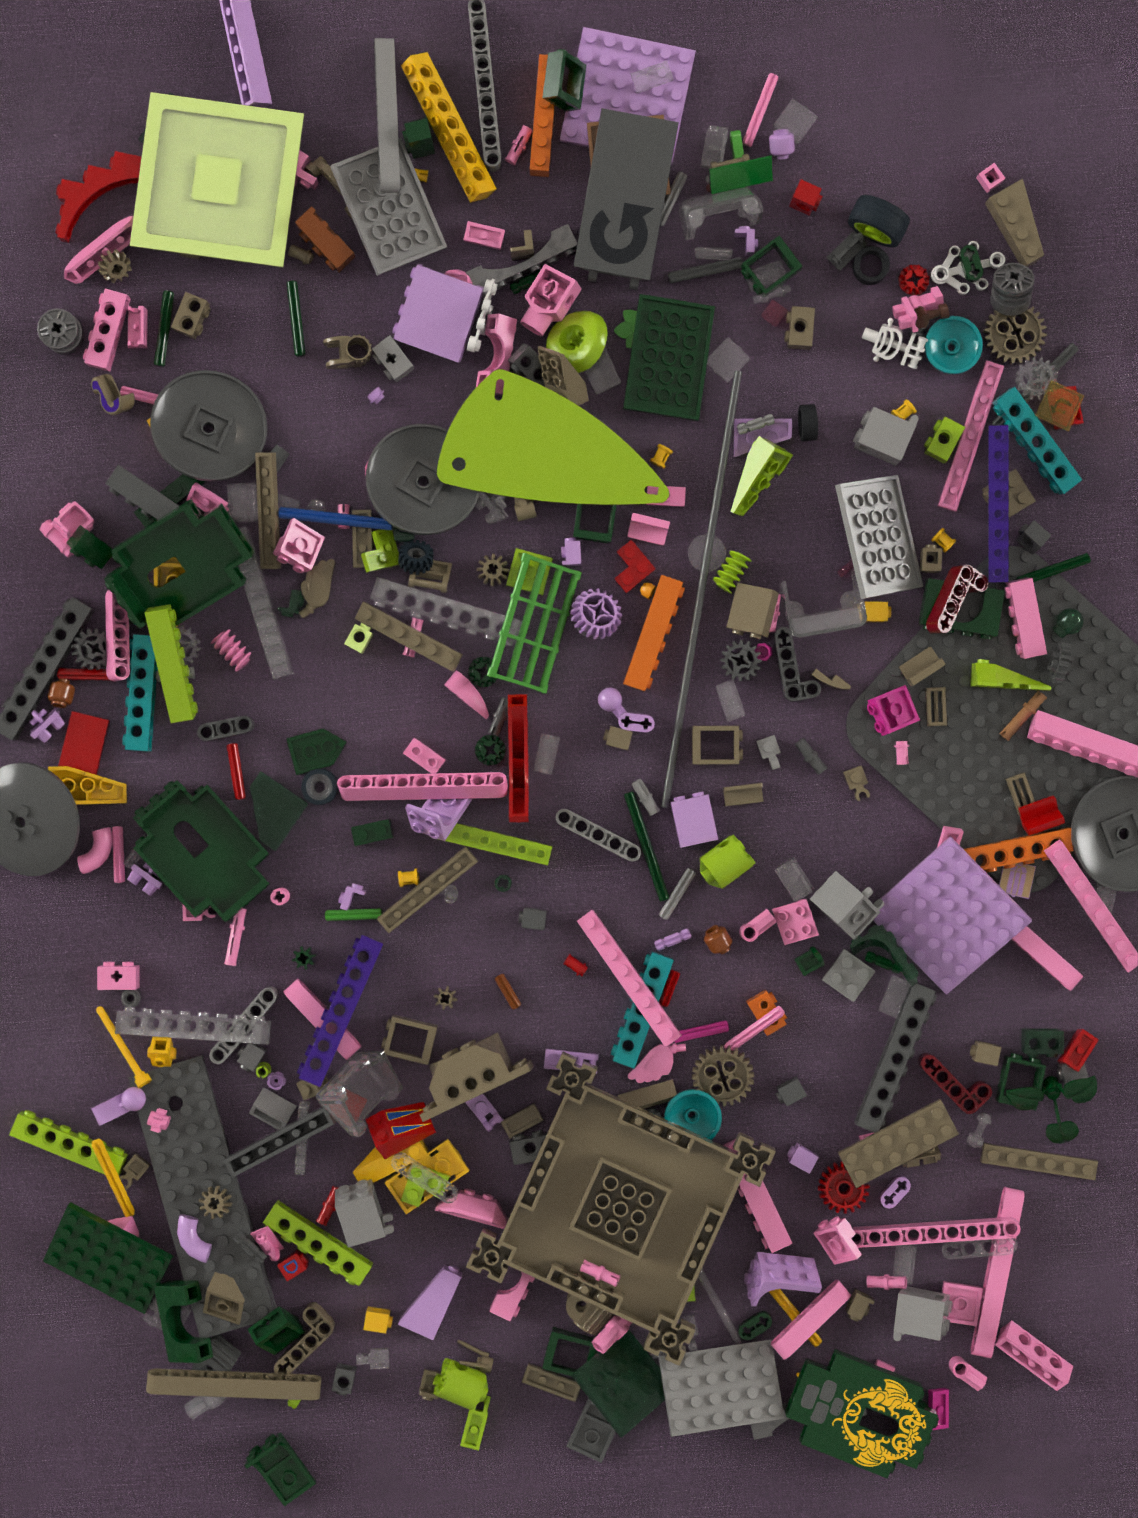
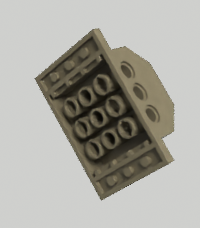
M498 1032L478 1042L475 1039L459 1047L460 1050L455 1048L442 1055V1059L429 1065L432 1074L429 1089L435 1101L423 1108V1112L420 1114L422 1121L433 1118L530 1072L534 1067L532 1060L527 1061L524 1058L513 1065Z

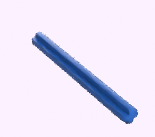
M280 507L278 512L279 518L283 519L295 518L301 521L392 530L393 528L383 518L288 507Z

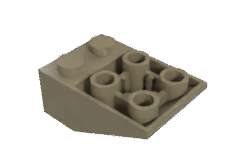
M539 346L538 358L542 367V378L545 387L576 405L589 401L585 381L562 353Z

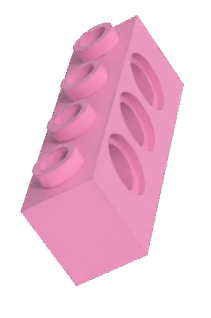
M105 289L104 293L100 294L99 311L95 312L93 319L95 323L94 329L89 333L88 341L90 343L88 349L86 348L83 354L86 365L108 372L111 371L131 300L127 294ZM111 307H114V314L108 316L107 310ZM104 326H110L107 334H102ZM104 344V350L98 353L96 351L97 346Z
M1012 1320L1000 1329L995 1346L1056 1391L1069 1383L1073 1365Z

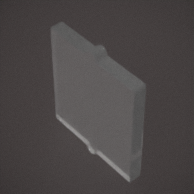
M792 98L773 127L777 130L788 129L794 135V142L799 144L818 116L809 111L807 106L801 105Z
M727 337L708 357L707 364L714 370V374H718L728 383L734 377V372L740 371L751 358L741 350V346H737Z

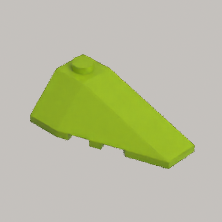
M759 436L753 442L752 448L748 452L731 512L744 516L758 500V494L761 490L768 489L771 485L769 481L775 475L779 476L784 471L793 454L772 441Z
M978 659L977 663H972L970 687L1051 690L1049 685L999 665L989 664V660Z

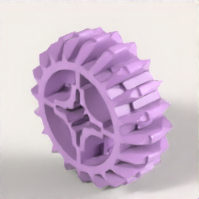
M592 588L587 592L583 591L575 598V602L572 603L570 614L574 616L571 618V621L577 622L574 626L575 628H581L580 634L586 632V638L592 635L594 640L598 636L600 639H604L605 636L609 637L612 635V632H616L617 626L621 624L622 613H619L621 607L616 606L618 600L613 601V594L607 596L606 590L600 593L599 588L595 591ZM595 602V603H597V604H596V605H592V604L587 605L586 603ZM596 623H606V625L597 626Z

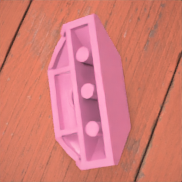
M467 1188L464 1191L459 1190L441 1200L435 1207L437 1212L501 1229L505 1228L508 1221L505 1212L498 1200L494 1199V1196L485 1193L478 1195L475 1194L474 1190Z

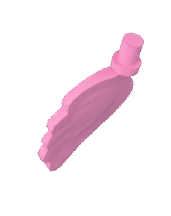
M672 1043V1045L667 1047L663 1044L655 1045L635 1066V1069L628 1073V1078L631 1080L636 1079L637 1083L650 1082L652 1080L658 1081L662 1075L670 1073L673 1066V1054L685 1052L686 1044Z

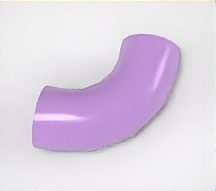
M180 1214L177 1235L181 1247L189 1256L207 1263L212 1244L206 1243L199 1238L196 1231L198 1223L196 1217Z

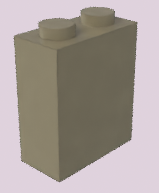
M737 583L727 628L733 630V634L740 636L748 633L751 638L761 640V637L768 638L779 593L772 589Z

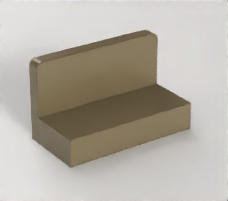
M523 230L525 246L510 248L512 260L528 259L534 256L531 230Z
M928 647L899 666V669L909 685L914 686L946 664L942 658H938L932 647Z
M753 783L723 787L725 806L764 802L763 784Z

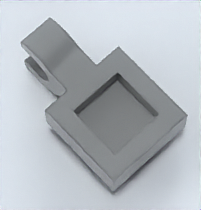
M775 735L756 741L762 760L768 758L772 770L780 768L776 755L780 754L781 751Z

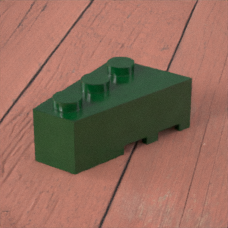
M427 117L404 122L406 130L402 131L408 154L412 153L413 159L435 154Z

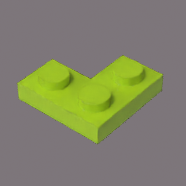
M380 529L371 532L376 550L361 554L366 573L399 566V552L392 530Z
M414 1163L401 1201L419 1207L425 1189L444 1195L450 1175Z

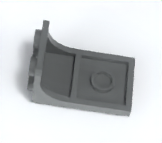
M592 1389L567 1442V1447L602 1463L621 1420L627 1418L628 1412L627 1405L622 1399L617 1397L613 1399L600 1389H597V1391Z

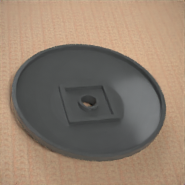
M202 370L177 377L159 393L151 412V435L158 452L172 468L193 479L222 481L240 475L256 462L255 453L262 452L266 442L267 419L260 400L247 385L225 373ZM210 425L214 431L207 433L203 430V427Z
M414 424L401 427L385 436L370 455L366 469V488L369 499L378 514L389 524L401 531L416 535H434L446 532L462 523L470 515L478 501L480 491L445 484L437 476L439 456L448 432L447 429L430 424ZM457 457L453 460L452 466L455 470L461 471L465 468L466 463L463 458ZM424 478L429 484L424 487L420 486L418 480Z
M19 762L1 767L0 865L14 873L25 876H41L55 871L71 857L79 838V814L72 794L59 777L42 766ZM20 817L25 820V826L20 824Z
M1135 776L1109 778L1092 787L1079 802L1072 819L1071 841L1079 865L1092 880L1111 890L1124 892L1138 891V777ZM1122 828L1127 832L1124 839H1121L1119 836V831Z

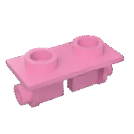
M269 1226L250 1233L267 1256L269 1255L271 1261L276 1262L280 1259V1250H283L284 1246Z

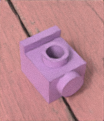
M565 538V546L561 547V556L566 561H562V566H581L580 541H576V538Z

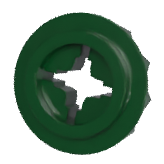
M489 657L476 658L469 666V678L479 687L491 686L497 680V678L484 675L482 680H480L481 673L476 671V669H482L485 664H487L486 670L488 671L492 664V659Z
M495 735L483 736L475 746L476 757L485 765L498 764L505 756L504 742ZM496 743L493 750L497 756L489 754L485 757L487 750L483 745L490 747Z

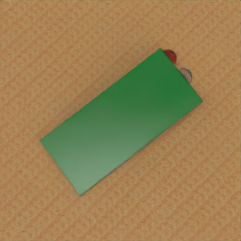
M772 156L709 169V174L705 177V181L708 183L706 190L711 194L773 181Z

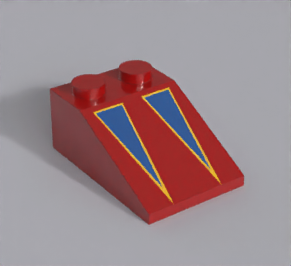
M424 1102L385 1109L366 1119L375 1147L384 1159L436 1133L431 1118L423 1122L420 1117L423 1108L426 1106Z

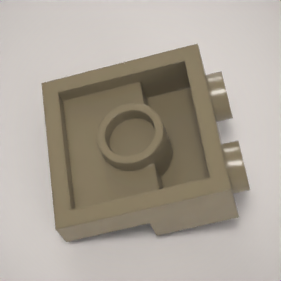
M1017 469L1009 472V517L1036 502ZM988 485L982 489L984 492L982 496L987 503H989Z

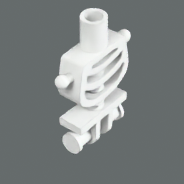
M892 318L888 319V324H882L879 332L867 327L865 328L862 339L875 343L872 350L876 354L873 358L875 362H878L880 357L890 360L900 350L905 352L900 365L904 366L907 357H910L911 361L908 363V366L917 369L918 361L922 359V356L919 354L925 351L924 346L928 341L927 338L919 336L918 343L914 344L913 341L916 333H912L909 343H903V331L900 327L892 325L894 322ZM895 332L898 334L899 341L894 339ZM883 345L887 346L885 350H881ZM893 347L896 349L894 352L888 354L890 348Z

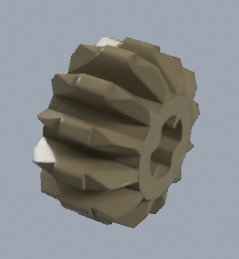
M115 249L111 253L107 250L108 255H101L103 261L98 262L100 267L99 273L103 275L105 280H111L112 283H115L117 279L122 282V277H128L127 272L132 271L129 265L131 261L124 252L119 253Z
M494 553L491 555L492 560H489L488 556L485 555L484 558L487 562L484 563L481 560L478 562L483 568L478 567L477 571L484 572L478 578L482 579L486 576L483 581L485 585L489 580H491L490 584L492 587L495 585L494 580H497L498 584L501 585L502 582L499 578L507 579V576L502 573L509 572L508 568H502L508 564L507 561L500 563L503 558L501 555L495 560ZM492 565L494 566V568L495 566L498 567V569H496V574L494 575L492 574V572L491 574L488 573V571L490 570L489 567Z
M217 1185L215 1190L210 1186L208 1187V1192H202L204 1198H200L199 1202L204 1203L200 1210H207L204 1216H208L211 1213V1219H215L216 1215L221 1219L223 1213H229L227 1207H231L232 1202L227 1200L232 1196L224 1195L227 1192L226 1188L220 1192V1186ZM214 1198L215 1200H219V1204H217V1207L216 1204L214 1206L212 1204Z

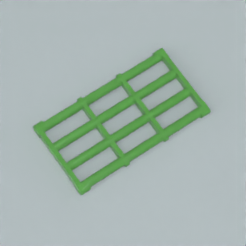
M522 553L520 569L513 592L510 594V603L502 630L499 631L500 637L487 676L546 694L555 657L559 652L558 647L565 623L570 615L569 610L578 581H580L582 572L548 562L527 553ZM532 560L539 563L530 597L527 599L521 597L520 593L529 562ZM546 566L555 568V573L546 603L542 604L536 602ZM564 571L572 574L562 610L554 608L553 603ZM519 600L527 603L519 634L515 636L509 634V630ZM537 606L544 610L535 641L525 639L534 607ZM552 611L560 614L550 647L543 645L542 641ZM508 637L517 641L507 675L502 676L497 674ZM526 643L533 645L522 682L513 678L523 644ZM540 648L548 650L549 654L538 687L531 685L530 682Z

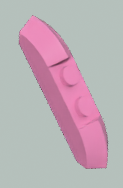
M134 216L124 218L115 223L76 254L64 270V279L75 284L82 283L100 268L98 262L103 261L101 255H108L107 250L113 253L117 249L120 252L130 244Z

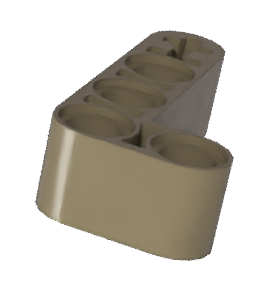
M310 1302L306 1305L302 1316L311 1328L278 1358L274 1366V1373L290 1374L332 1334L335 1322L318 1303ZM313 1309L317 1315L312 1317L308 1314L307 1310ZM327 1323L330 1329L327 1331L323 1330L321 1324ZM307 1337H314L316 1339V1343H309L307 1341ZM300 1350L302 1356L296 1357L293 1351ZM289 1359L290 1362L287 1368L284 1367L282 1369L280 1366L286 1364Z

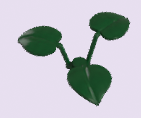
M1095 1075L1089 1078L1072 1080L1066 1083L1063 1089L1062 1084L1059 1083L1056 1077L1049 1076L1043 1080L1044 1086L1041 1087L1042 1090L1035 1087L1006 1090L1011 1103L1019 1110L1036 1108L1038 1101H1043L1044 1095L1053 1100L1057 1123L1049 1124L1046 1127V1136L1051 1142L1062 1144L1073 1140L1078 1135L1079 1129L1077 1124L1072 1121L1061 1123L1056 1099L1062 1092L1067 1099L1072 1098L1075 1103L1088 1102L1097 1092V1080Z

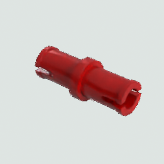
M332 1186L326 1201H323V1208L316 1219V1222L327 1226L333 1211H336L335 1190L339 1187Z

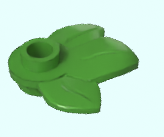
M624 310L623 317L625 322L620 323L614 329L617 336L626 339V348L632 347L637 312L634 310Z

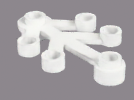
M976 241L969 242L968 245H975L978 251L979 244ZM954 245L948 250V256L943 264L933 268L931 279L936 284L947 283L957 289L958 294L966 295L970 290L969 285L961 283L952 277L960 275L965 278L961 262H959L957 267L949 268L954 258H957L961 251L958 246ZM956 249L957 255H953L951 250ZM967 250L964 254V257L968 256L970 260V257L973 255V253H969ZM994 252L989 259L981 260L982 268H999L1005 263V256L1001 252ZM993 259H998L999 264H994ZM942 272L943 278H939L937 273ZM985 278L972 282L979 291H984L988 287V281ZM981 281L985 283L983 288L979 286ZM965 286L967 291L962 292L960 287Z
M487 279L485 282L483 294L486 297L484 298L482 312L477 321L476 336H470L467 351L479 352L482 340H478L479 335H486L485 318L488 314H492L491 296H495L498 284H495V279Z

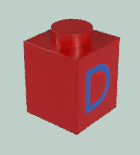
M296 1250L280 1260L277 1267L286 1281H289L308 1268L309 1260L305 1253Z

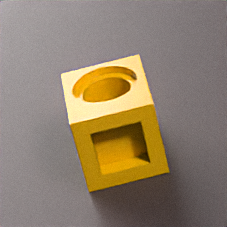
M863 602L862 622H887L888 618H891V606H888V602Z
M368 1306L363 1330L386 1334L387 1329L392 1327L393 1316H390L391 1310Z

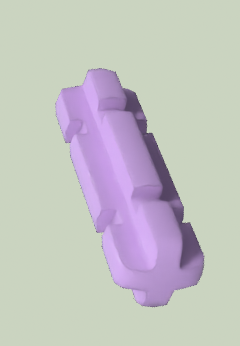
M684 929L680 933L676 932L664 937L662 940L658 939L654 944L656 949L660 951L665 949L666 946L670 947L682 942L681 940L690 939L691 934L689 929Z

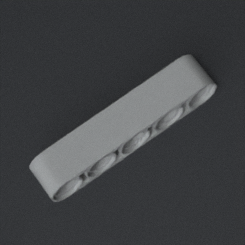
M560 809L556 813L557 823L628 861L633 862L640 858L641 850L636 844L568 809ZM561 812L569 814L570 819L568 822L563 823L559 820L558 816ZM578 821H584L587 824L584 831L580 832L576 829L575 825ZM595 830L603 831L604 836L601 840L593 838ZM614 838L619 839L621 842L620 847L617 849L610 847V841ZM630 847H634L638 851L637 856L634 858L627 856V850Z
M268 986L264 988L212 1048L209 1057L213 1063L221 1064L228 1059L277 1001L279 993L275 987ZM265 991L273 993V1000L269 1001L265 998ZM253 1006L260 1007V1015H255L252 1012ZM241 1020L247 1021L249 1025L247 1030H243L240 1027ZM228 1035H233L236 1038L235 1044L228 1042ZM216 1050L223 1052V1059H218L215 1056Z

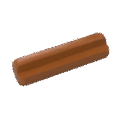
M504 974L496 976L495 981L513 1010L518 1008L521 1002Z

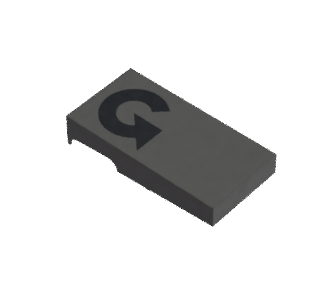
M601 108L574 267L589 271L588 282L596 283L598 273L631 278L629 289L638 290L639 280L650 281L679 122Z

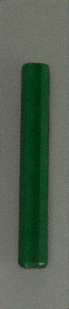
M292 280L287 281L286 284L294 352L296 357H302L306 353L298 285L296 281Z
M168 290L163 291L154 365L160 367L165 366L174 293Z
M1085 553L1018 576L1016 580L1029 577L1033 578V582L1088 564L1091 562L1089 554Z

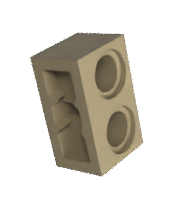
M185 292L171 328L175 332L196 340L197 335L200 336L202 333L203 320L209 316L211 310L208 301ZM194 304H200V309L197 312L192 311ZM188 321H192V328L188 330L184 329L185 323Z

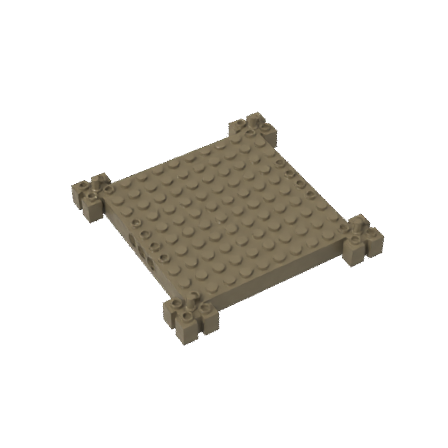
M563 1051L556 1065V1068L560 1070L559 1075L553 1072L546 1090L559 1096L563 1090L565 1091L564 1097L499 1241L496 1240L497 1233L483 1227L476 1243V1247H479L480 1250L473 1249L466 1268L479 1274L482 1269L489 1271L488 1278L502 1283L508 1267H513L649 1330L644 1342V1350L657 1356L662 1351L665 1353V1360L680 1366L686 1353V1346L683 1343L690 1344L695 1333V1325L684 1319H680L679 1324L677 1322L744 1174L747 1182L760 1187L766 1175V1170L762 1167L764 1163L770 1166L776 1150L774 1147L761 1141L758 1146L753 1145L754 1139L741 1132L738 1133L733 1144L734 1150L729 1149L587 1083H592L598 1067L585 1061L580 1066L575 1063L577 1057ZM587 1260L597 1266H605L606 1270L621 1275L617 1286L614 1287L602 1280L597 1281L595 1277L580 1272V1268L584 1264L583 1261Z

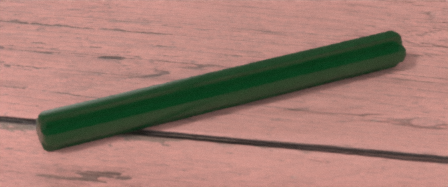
M632 791L625 793L624 797L660 901L668 900L669 895L635 794Z

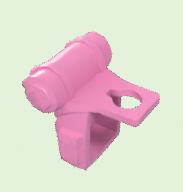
M76 501L65 505L59 511L60 515L57 518L55 517L53 521L51 519L46 520L39 529L68 558L74 554L70 552L71 547L66 542L80 525L91 531L95 523L90 514Z

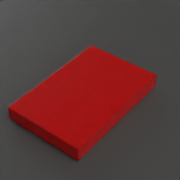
M72 711L58 766H69L97 775L110 720Z

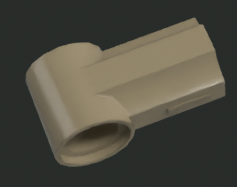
M514 497V507L518 522L537 517L533 500Z

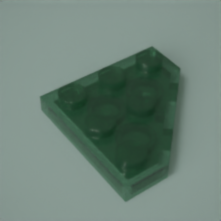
M260 771L250 786L259 840L274 851H277L309 803Z

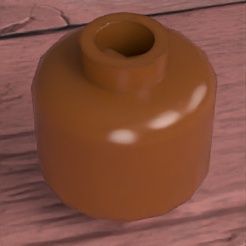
M58 679V681L50 684L48 700L54 707L66 708V706L72 704L75 688L70 684L69 680Z
M714 925L706 930L704 942L713 954L720 953L722 955L730 950L732 938L725 927Z

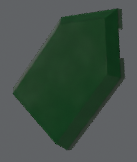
M324 728L286 738L296 775L333 766L346 744L345 740Z

